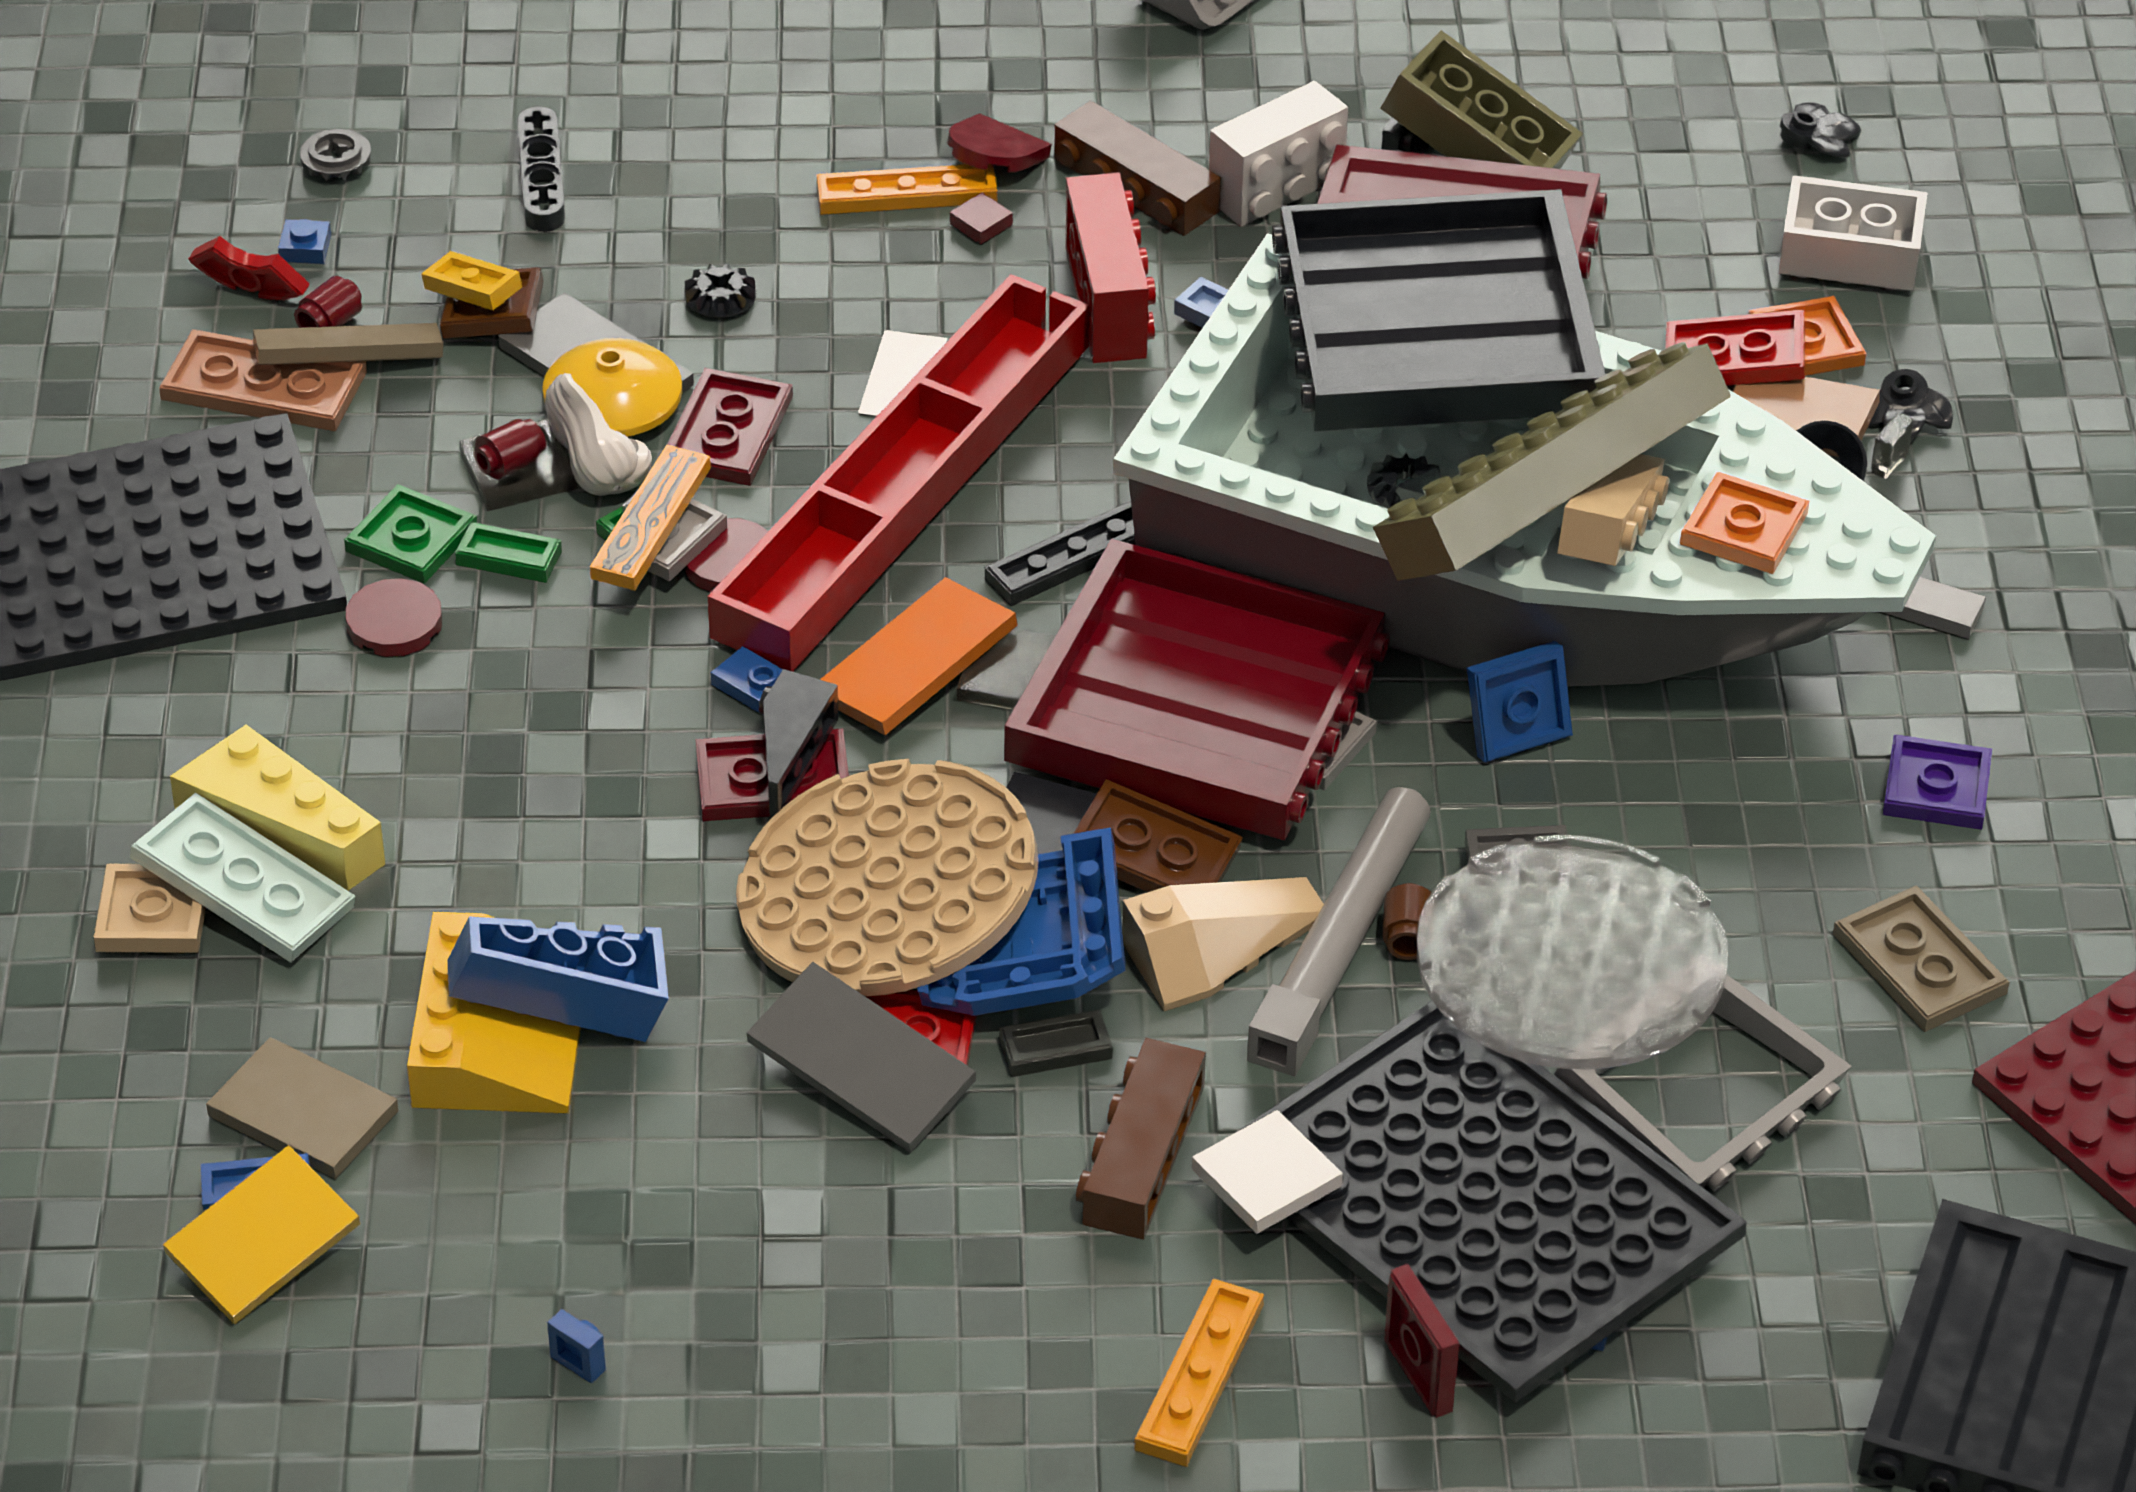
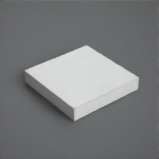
M1278 1110L1192 1157V1170L1256 1234L1342 1186L1343 1173Z

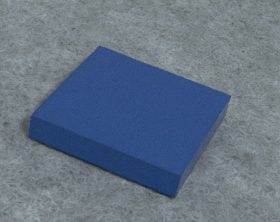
M1552 641L1467 667L1477 757L1482 761H1492L1573 735L1563 646L1558 642Z

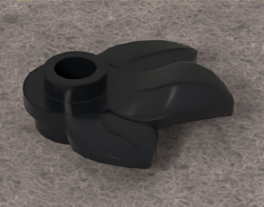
M1813 102L1796 105L1794 111L1785 113L1780 121V128L1782 129L1780 137L1788 145L1798 149H1810L1813 146L1821 153L1837 157H1849L1850 150L1844 141L1859 136L1862 131L1859 124L1849 116L1842 113H1829L1825 105Z
M1900 369L1891 372L1884 378L1879 390V404L1868 428L1884 424L1888 434L1901 447H1906L1919 434L1924 424L1939 429H1950L1953 422V411L1947 397L1938 391L1928 388L1926 379L1919 372L1911 369ZM1908 387V388H1910V389L1901 390V389H1899V388Z

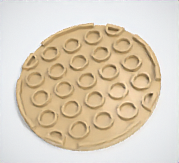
M909 759L883 761L868 764L869 770L843 779L840 778L839 774L828 778L798 795L785 805L759 832L749 847V858L743 873L738 875L736 889L737 907L747 939L758 957L778 975L791 982H794L813 961L862 995L876 996L907 991L945 978L966 967L990 950L1007 934L1027 906L1037 878L1038 848L1026 811L1018 799L1004 785L976 769L942 760H937L935 765L911 764Z

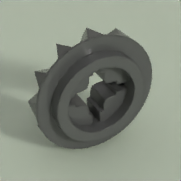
M330 129L318 132L309 137L300 149L302 167L308 168L310 176L323 175L326 181L333 177H340L345 181L348 174L360 175L362 167L370 164L371 146L369 141L363 135L351 130ZM331 151H334L340 158H333Z

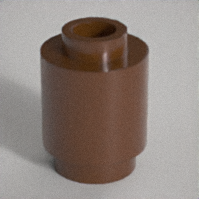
M1414 883L1400 884L1391 888L1384 897L1383 941L1387 945L1389 952L1397 958L1404 960L1420 958L1433 943L1435 898L1427 888Z

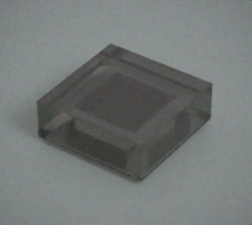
M1899 413L1876 436L1871 463L1872 474L1886 479L1908 455L1914 419Z

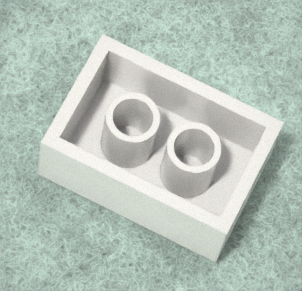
M1313 81L1211 129L1209 170L1221 177L1220 210L1242 227L1281 208V206H1285L1322 188L1336 144L1346 145L1348 106L1319 83Z
M1793 176L1784 228L1779 274L1914 291L1927 192Z

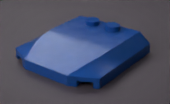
M1111 827L1061 836L1063 850L1038 854V872L1034 889L1027 906L1016 923L998 943L977 960L945 978L918 987L922 1005L975 1016L1076 999L1126 971L1115 846Z

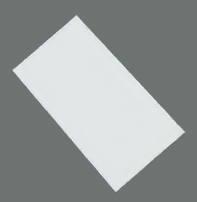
M885 330L858 413L877 416L946 343L947 338Z

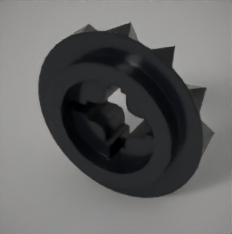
M729 263L717 268L709 264L706 271L694 270L692 278L685 280L684 298L687 305L695 312L708 317L722 318L740 314L751 307L757 296L755 278L748 276L745 268L732 270Z
M1405 452L1402 458H1395L1387 454L1383 462L1372 464L1370 475H1367V490L1374 501L1389 509L1391 506L1402 501L1396 493L1398 487L1397 479L1416 478L1435 467L1440 473V468L1438 465L1428 464L1425 456L1413 459L1409 458L1407 452Z

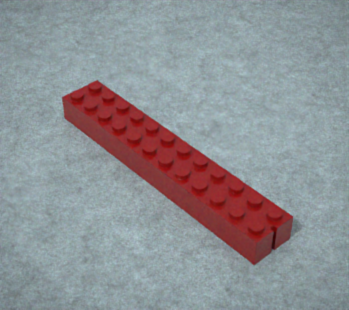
M1010 274L707 596L710 639L736 650L745 647L777 667L793 672L1089 347L1090 305L1053 291L1049 296L1048 331L1046 330V288Z

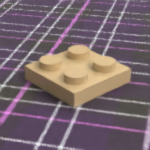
M106 864L94 933L96 952L199 953L206 907L140 864Z

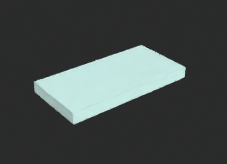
M194 793L131 846L130 858L290 963L354 907L356 897L354 894L197 793Z

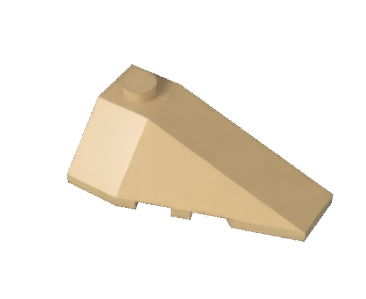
M1307 877L1170 885L1123 900V945L1165 1012L1213 996L1224 988V981L1241 969L1247 973L1259 965L1260 956L1275 946L1285 947L1308 932L1324 904Z

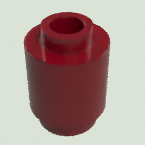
M332 276L300 300L299 307L294 311L295 321L299 328L343 326L361 312V292L351 280L340 276Z
M515 419L479 436L475 442L474 460L482 473L498 480L536 462L539 459V455L546 450V440L541 428L535 421L531 419L524 421Z

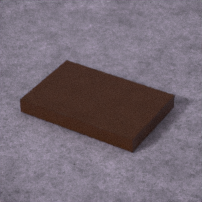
M1107 779L1073 833L1111 827L1115 846L1117 879L1147 892L1170 885L1221 882L1237 855L1243 839L1242 836Z

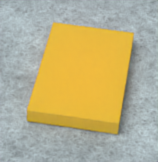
M288 1145L166 1241L163 1246L165 1253L235 1325L359 1226L360 1220L355 1211Z

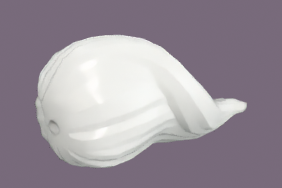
M564 373L557 376L546 390L545 408L554 436L569 451L571 469L577 483L586 492L598 496L620 494L640 486L651 470L652 456L648 447L639 440L629 439L622 433L611 429L596 403L575 383L571 374Z

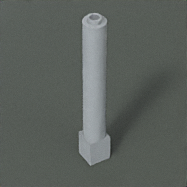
M1395 787L1388 790L1384 795L1279 986L1271 985L1252 1019L1248 1031L1247 1061L1294 1077L1298 1073L1318 1036L1320 1017L1382 906L1386 893L1394 884L1430 818V806L1417 791L1404 787Z

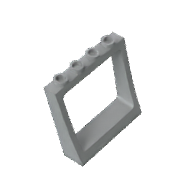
M1702 956L1562 1060L1554 1075L1702 1188L1708 1185L1715 1192L1725 1185L1737 1172L1733 1164L1742 1157L1748 1164H1752L1772 1145L1768 1137L1778 1131L1783 1137L1791 1134L1806 1119L1807 1115L1803 1112L1804 1109L1811 1104L1818 1111L1827 1106L1840 1093L1841 1088L1837 1084L1842 1081L1852 1066ZM1693 1006H1703L1812 1076L1809 1081L1703 1162H1695L1689 1159L1599 1077Z

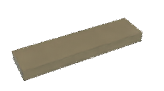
M437 323L253 330V346L258 364L432 359L443 357V340Z

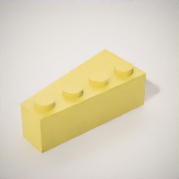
M244 725L170 775L175 809L194 793H197L348 891L385 865L381 822L248 725Z

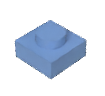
M1200 277L1174 300V314L1203 328L1228 292V289Z

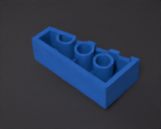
M469 916L447 960L450 997L646 1042L669 999L662 930L658 927H644L641 934L624 933L622 925L603 924L600 931L577 930L574 922L556 921L555 925L549 929L537 928L531 920Z

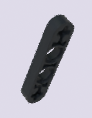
M536 106L522 111L518 117L524 212L528 227L538 232H549L560 228L565 221L558 121L554 111L546 107ZM543 128V134L534 135V129ZM540 152H541V153H549V154H550V155L544 156V157H533V156H530V155H532V154H534V153H540ZM540 180L552 181V183L546 185L533 184V182ZM540 204H549V210H540Z

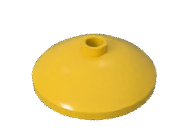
M623 338L594 340L571 349L551 365L543 381V399L545 403L546 390L556 377L564 373L571 374L575 383L596 403L608 426L626 437L641 434L662 424L677 409L682 397L681 374L673 360L662 351L648 344Z

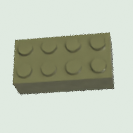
M1442 30L1399 74L1380 107L1381 110L1394 118L1398 123L1446 157L1561 169L1583 134Z

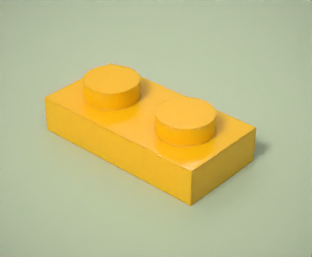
M453 251L448 252L421 273L425 289L491 310L501 306L509 297L522 288L518 271Z

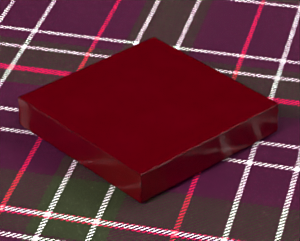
M1405 1264L1392 1269L1389 1274L1384 1341L1432 1416L1434 1415L1435 1418L1453 1412L1460 1342L1410 1266Z

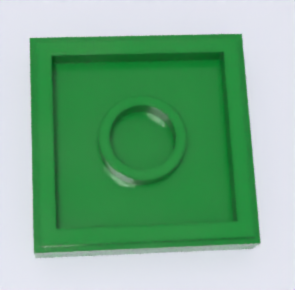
M397 484L344 539L345 552L425 584L457 550L470 523H477V515Z

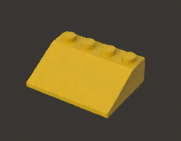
M433 912L407 1063L412 1108L569 1114L581 1027L450 997L447 960L468 917H495L483 913Z

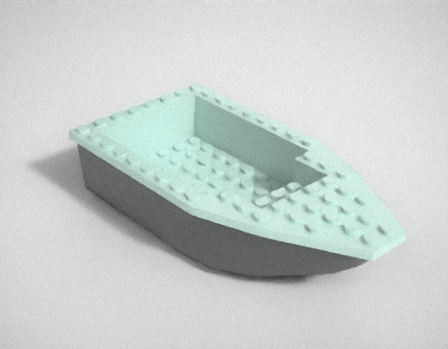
M1268 233L1113 459V474L1126 477L1129 480L1135 544L1137 546L1385 612L1383 633L1390 635L1389 648L1467 671V667L1556 641L1563 646L1567 686L1645 684L1806 644L1857 621L1868 612H1902L1934 550L1936 535L1785 422L1729 390L1730 398L1642 453L1643 455L1665 459L1662 475L1669 477L1668 492L1663 506H1657L1653 521H1647L1643 536L1637 535L1633 551H1626L1616 566L1557 554L1564 507L1569 501L1567 500L1457 571L1397 581L1373 529L1375 525L1390 516L1387 512L1388 508L1374 501L1367 490V475H1370L1372 464L1383 462L1387 454L1395 458H1402L1405 452H1407L1409 458L1413 459L1425 456L1428 464L1439 466L1440 474L1443 477L1450 476V478H1453L1460 473L1457 467L1459 464L1477 455L1485 454L1487 457L1495 452L1492 445L1496 441L1514 433L1524 434L1529 430L1527 423L1534 418L1314 431L1311 412H1303L1301 406V383H1305V379L1297 380L1295 373V351H1299V347L1291 348L1289 319L1294 318L1293 316H1285L1283 289L1288 287V285H1280L1278 279V256H1282V254H1274L1272 235ZM1595 331L1605 374L1619 369L1624 372L1630 368L1628 362L1630 358L1644 351L1654 349L1637 342H1630ZM1655 349L1658 355L1661 352V350ZM1716 472L1810 501L1808 514L1774 574L1680 544L1681 531ZM1407 477L1405 480L1397 479V486L1401 482L1404 483L1406 480H1412L1414 478Z

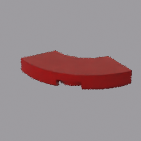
M221 236L196 247L188 258L190 263L224 286L233 290L239 287L250 292L260 291L258 294L259 298L285 300L297 298L304 295L310 285L279 254L268 256L250 254L233 246Z

